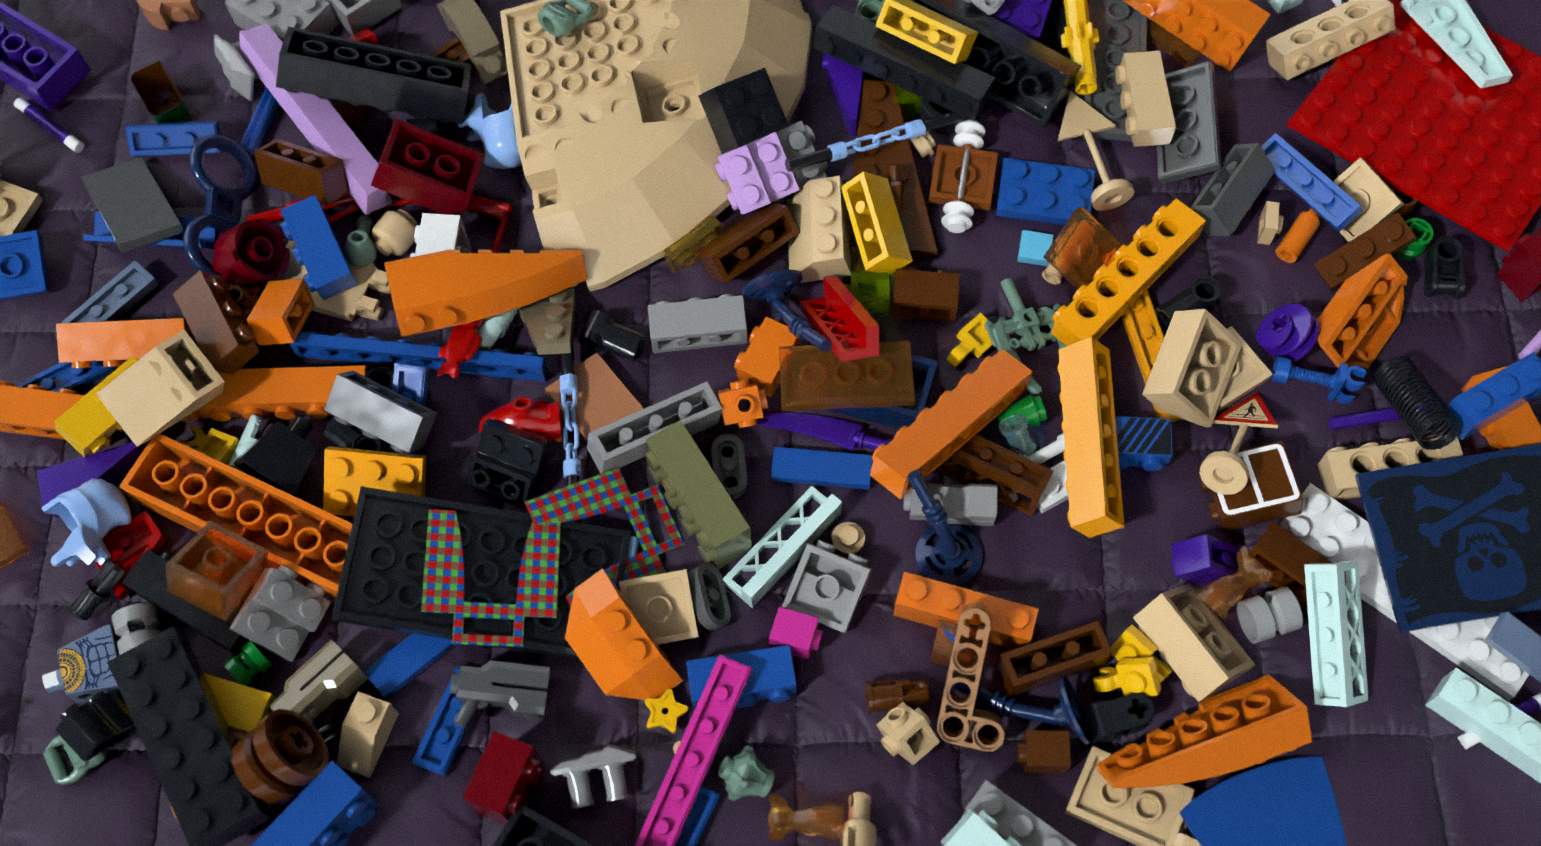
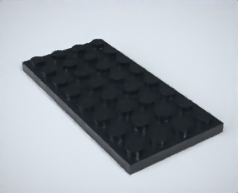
M361 486L332 621L452 640L453 613L421 612L429 509L456 511L464 560V602L516 604L520 566L532 524L530 514ZM572 521L561 523L557 617H524L523 647H495L580 660L565 639L571 609L566 596L602 568L606 570L619 563L616 587L620 591L619 581H624L631 531ZM464 617L463 634L513 636L514 620Z

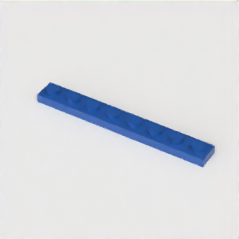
M305 330L303 333L299 332L295 342L289 343L296 356L302 358L394 367V364L397 362L427 366L430 367V371H438L440 366L447 362L446 358L442 359L438 356L439 350L444 346L439 343L420 345L408 340L391 342L372 336L361 339L352 338L342 333H337L334 336L321 335L312 330ZM493 349L491 351L477 350L469 362L465 360L459 364V374L546 382L548 374L544 357L530 352L519 355L509 354L500 349Z

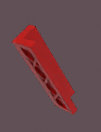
M836 275L824 276V297L800 301V310L817 332L831 341V349L841 362L879 356V325Z

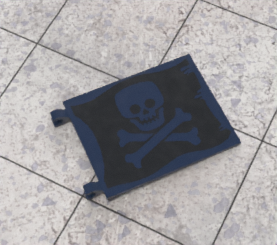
M1541 444L1355 475L1399 633L1499 617L1504 612L1517 614L1541 610Z

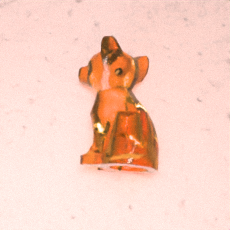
M1245 546L1237 554V573L1224 576L1211 584H1206L1202 588L1194 590L1224 620L1228 617L1229 609L1244 597L1249 587H1257L1274 576V573L1266 569L1259 560L1251 558V553Z
M771 794L769 796V802L772 806L767 821L771 829L768 835L770 841H779L793 830L808 836H825L829 841H835V839L842 837L845 822L842 803L827 802L822 807L794 812L780 795Z

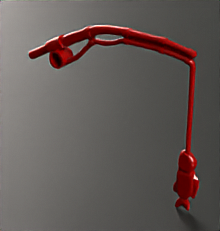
M387 192L389 196H396ZM348 193L338 199L335 204L322 206L327 210L356 202ZM472 194L465 211L495 216L501 220L491 247V252L497 253L508 223L507 213L513 210L512 205ZM306 198L285 203L286 206L249 215L246 218L247 220L265 219L270 222L283 220L281 209ZM406 199L392 200V204L385 207L418 204ZM356 203L328 217L329 221L332 224L359 210L360 207ZM483 319L454 327L448 343L439 350L438 356L442 359L446 358L447 362L440 366L436 377L446 373L452 378H456L459 375V364L465 360L469 362L482 343V337L477 332V329L481 327Z

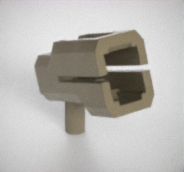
M331 639L285 681L284 692L269 707L273 711L277 709L292 710L304 716L313 724V720L336 699H347L368 677Z

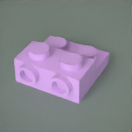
M776 132L719 155L718 159L720 162L715 164L720 180L722 182L728 180L732 192L727 193L733 210L740 209L742 215L800 190L793 172H788L786 169L785 160H787V157Z

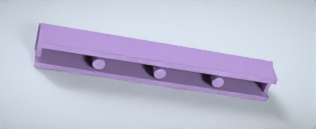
M268 23L245 31H239L240 54L317 152L343 160L349 194L364 214L369 215L370 212L392 204V199L387 192L370 186L378 163L328 99H321L316 95L303 92L290 93L283 88L276 87L279 53L283 42Z

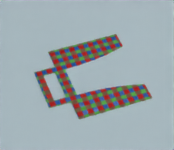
M619 467L524 502L534 526L584 519L624 506L644 551L627 558L624 580L666 573L658 555L684 545L658 485L631 495ZM653 497L671 537V540L658 545L638 502ZM619 563L605 570L615 585ZM574 591L566 596L570 608Z
M429 509L421 612L454 614L452 644L523 647L524 617H557L561 523L534 526L532 521L520 566L516 604L464 602V560L456 511ZM464 617L514 620L513 636L463 634Z

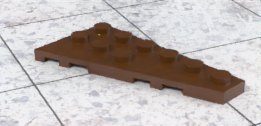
M864 80L857 138L870 134L876 135L905 125L895 86L884 81ZM905 130L899 131V136L905 135ZM891 135L880 137V139L884 140L887 138H891ZM872 139L862 141L861 147L871 145ZM895 140L874 149L855 152L852 179L862 172L888 178L887 165L900 164V179H904L902 212L898 214L910 254L913 256L937 258L938 252L909 140ZM849 217L850 247L852 250H859Z

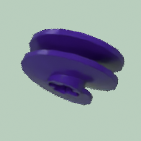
M1291 303L1283 305L1270 312L1262 320L1257 328L1256 339L1258 344L1269 355L1290 358L1292 363L1306 355L1316 343L1320 332L1319 322L1301 304Z

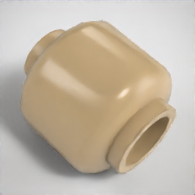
M401 209L397 210V212L393 210L385 212L372 229V236L376 241L374 243L376 249L386 256L390 254L404 255L415 242V228L418 225L416 220Z

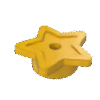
M667 689L660 698L645 699V704L651 712L647 722V728L649 729L660 726L666 728L671 733H675L679 717L689 711L688 706L675 701L672 689ZM664 708L668 709L667 714L662 713Z

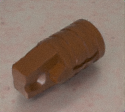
M898 678L894 680L864 682L867 713L890 711L902 702L909 707L929 703V691L924 680L909 681V679Z

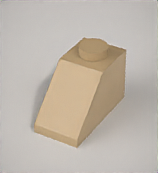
M357 692L342 726L337 758L338 767L370 779L399 715L389 702Z

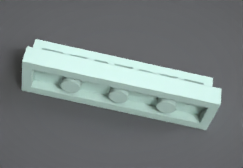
M811 486L722 579L724 584L753 608L803 555L807 543L813 544L841 515L842 501L833 494L826 498ZM813 498L821 506L810 517H804L803 507ZM800 511V517L793 518ZM800 524L801 527L788 540L781 541V530L786 525ZM778 534V541H772V539ZM764 548H778V551L765 564H759V553ZM755 558V565H749ZM756 571V574L743 588L734 581L741 572Z
M1344 561L1334 564H1306L1304 567L1315 705L1348 707L1368 701L1358 561ZM1345 570H1346V586H1345V576H1344V571H1345ZM1353 680H1354V690H1355V694H1353Z

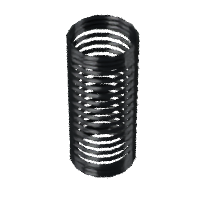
M1404 356L1394 357L1385 361L1378 368L1374 376L1375 385L1422 448L1426 450L1440 449L1449 445L1456 438L1461 426L1459 420L1453 415L1444 401L1441 400V397L1438 396V393L1435 392V389H1433L1410 358ZM1408 363V364H1404V365L1397 366L1396 368L1392 369V370L1384 377L1383 381L1381 382L1382 377L1384 376V374H1385L1390 368H1392L1393 366H1395V365H1397V364ZM1402 367H1411L1399 370L1398 372L1394 373L1384 385L1385 380L1392 372ZM1410 370V372L1403 373L1402 375L1396 377V378L1390 383L1389 387H1387V385H1388V383L1390 382V380L1393 379L1396 375H1398L1399 373H1401V372H1403V371ZM1405 375H1408L1406 378L1400 380L1396 385L1392 386L1398 379ZM1414 387L1411 391L1407 392L1406 394H1403L1405 391ZM1418 390V391L1415 392L1413 395H1411L1410 397L1406 398L1409 394H1411L1412 392ZM1420 394V395H1419L1418 397H1416L1414 400L1408 402L1410 399H1412V398L1415 397L1416 395ZM1421 399L1418 403L1412 405L1415 401ZM1446 419V421L1444 422V424L1441 425L1438 429H1436V430H1434V431H1432V432H1430V433H1425V434H1424L1425 431H1429V430H1431V429H1433V428H1436L1439 424H1441V423L1443 422V420ZM1450 420L1449 425H1448L1442 432H1440L1439 434L1434 435V436H1432V437H1427V438L1422 437V436L1432 435V434H1434V433L1440 431L1443 427H1445V425L1447 424V422ZM1452 423H1453V427L1451 428V430H1450L1446 435H1444L1443 437H1441V438H1439V439H1437V440H1434V441H1429V442H1428V441H1423V440L1434 439V438H1436V437L1441 436L1443 433H1445V432L1450 428V426H1451Z

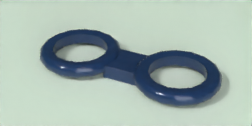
M213 134L201 137L192 146L190 152L191 172L196 182L206 192L205 215L195 217L187 225L183 242L185 253L191 265L197 271L201 270L212 275H219L229 284L203 256L199 249L198 237L200 231L205 228H216L225 232L237 226L240 220L241 201L247 199L255 191L258 176L256 165L251 155L240 143L229 137ZM212 148L222 149L230 153L239 162L244 177L241 187L235 189L223 187L209 176L204 164L206 150Z

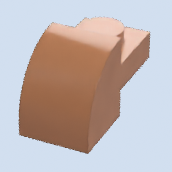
M136 0L149 23L158 29L169 30L171 21H200L201 10L196 0Z

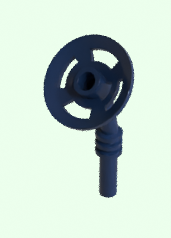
M780 270L768 273L750 281L742 288L741 294L746 300H767V303L772 305L773 309L788 325L790 333L802 341H809L823 352L830 350L832 346L831 341L815 331L813 325L801 316H796L784 302L786 299L785 294L792 291L802 282L803 276L800 271Z
M914 470L908 474V479L923 505L922 512L925 514L928 523L933 526L923 533L917 543L915 559L918 569L926 578L958 587L965 585L980 570L983 559L981 545L977 537L967 528L958 524H948V514L945 512L941 501L934 498L921 472ZM958 532L965 536L972 544L973 549H969L966 541L956 535V533ZM938 534L939 540L935 543L934 547L926 545L933 535ZM957 542H959L962 545L964 550H961L960 545ZM936 555H939V559L943 564L937 560ZM930 557L932 564L943 572L942 576L935 573L928 566L925 558ZM965 559L973 562L967 572L955 577L954 569L960 567Z
M1065 675L1059 677L1058 696L1060 704L1053 706L1054 710L1017 703L1016 698L1012 697L1009 699L1008 694L1002 696V692L999 690L995 693L985 687L978 686L976 699L990 705V710L994 711L997 709L999 714L1004 712V716L1007 718L1012 715L1052 725L1060 724V726L1068 724L1082 742L1089 744L1092 741L1081 712L1083 709ZM963 682L955 684L954 689L967 695L970 693L971 690L967 684Z

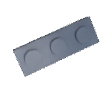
M134 260L63 320L62 323L117 321L158 286L159 283Z

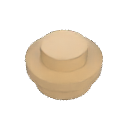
M928 132L923 136L910 139L922 158L928 154L930 156L935 154L932 148L936 146V143Z
M843 522L834 528L831 538L832 544L837 547L836 550L841 554H855L864 546L865 533L858 524Z

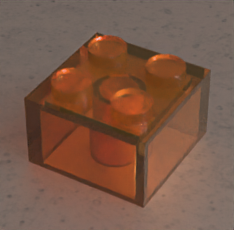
M209 521L166 564L167 591L227 621L246 601L263 570L268 568V550Z

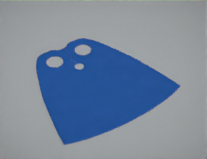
M1322 757L1293 758L1246 771L1205 791L1179 812L1201 846H1347L1335 796Z

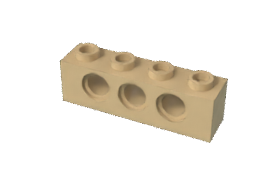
M1350 0L1265 40L1269 65L1286 80H1289L1395 30L1393 4L1388 0Z
M1442 434L1441 436L1436 437V438H1434V439L1423 440V441H1428V442H1429V441H1434V440H1437V439L1443 437L1444 435ZM1457 436L1449 445L1436 450H1426L1417 441L1403 438L1391 444L1380 446L1379 443L1372 442L1349 450L1346 447H1335L1326 452L1317 466L1325 493L1335 500L1361 497L1355 478L1358 472L1353 466L1360 467L1364 472L1389 469L1390 467L1386 462L1394 464L1395 467L1422 463L1418 457L1425 459L1427 462L1462 457L1464 455Z

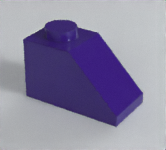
M1208 534L1172 544L1173 557L1171 565L1175 577L1193 584H1244L1248 582L1246 567L1242 565V562L1245 560L1244 550Z

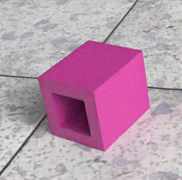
M779 607L769 636V648L790 645L791 655L809 660L811 651H818L823 636V631L818 630L819 618Z

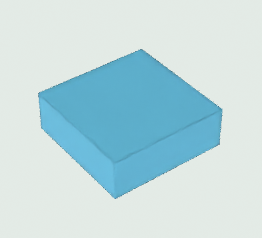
M1022 230L1017 262L1047 267L1050 261L1053 235Z

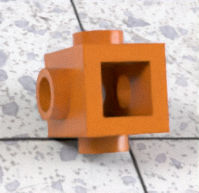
M742 379L730 382L731 388L718 390L725 425L738 423L739 428L749 427L758 424L757 419L764 418L762 409L768 408L764 389L758 390L756 383L750 384L749 379ZM742 399L749 400L748 406L744 408L739 407L738 403Z

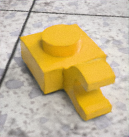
M981 312L956 335L961 343L946 358L954 368L971 352L979 359L993 346L986 329H984V324L989 320Z
M1133 625L1129 626L1110 648L1112 651L1111 655L1118 661L1123 658H1154L1160 683L1172 672L1165 663L1153 655L1158 647Z
M1123 658L1118 661L1116 668H1100L1099 673L1101 677L1093 678L1097 692H1108L1122 687L1124 696L1135 693L1157 696L1161 691L1154 658Z

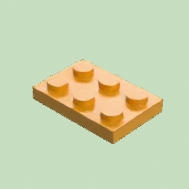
M327 447L324 452L323 510L333 515L354 517L361 486L425 497L427 456Z

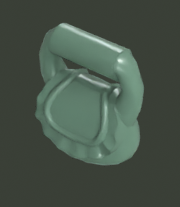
M585 0L549 1L538 12V21L551 35L563 37L568 35L577 25L590 20L595 12L594 6ZM565 5H569L583 14H576V12L566 8Z
M59 735L53 738L45 748L43 756L55 783L66 785L75 783L84 776L88 769L101 764L107 756V749L90 760L82 761ZM60 745H64V750L67 751L71 765L74 766V770L70 775L57 748Z

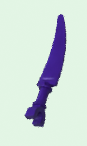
M763 413L764 418L757 419L758 424H756L812 436L851 451L854 450L856 445H858L859 449L866 447L876 450L881 444L887 445L892 441L891 438L884 440L867 435L866 431L862 432V425L804 413Z

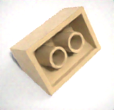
M840 175L809 180L787 200V208L800 231L799 234L788 241L789 270H798L802 273L803 280L801 283L823 280L824 276L836 275L837 277L852 275L849 213L841 189L843 182Z
M1206 309L1175 311L1142 395L1162 412L1203 427H1211L1242 343Z
M1191 583L1161 593L1133 617L1139 625V631L1158 647L1157 650L1160 652L1162 661L1175 671L1182 680V686L1190 696L1195 697L1198 702L1214 695L1255 666V663Z

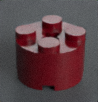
M265 219L247 220L225 231L218 237L214 246L212 266L230 284L238 283L254 288L277 278L286 271L290 262L289 247L285 248L282 240L285 236L276 225Z

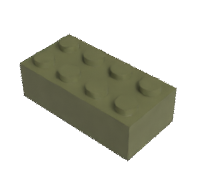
M680 420L646 439L648 452L644 455L649 463L648 471L656 484L662 482L666 490L664 496L673 510L679 509L683 517L680 520L687 534L690 537L695 534L700 544L697 548L704 561L707 563L712 561L714 566L720 570L746 555L752 548L750 527L682 421Z

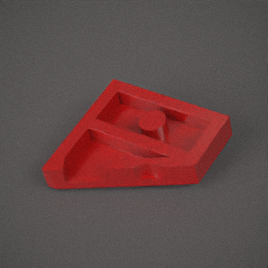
M147 510L134 517L129 525L120 526L103 538V543L111 555L109 560H117L126 568L124 575L112 588L116 597L121 601L131 592L122 581L147 549L157 554L166 541V538ZM95 561L97 566L101 570L103 566H101L97 561Z

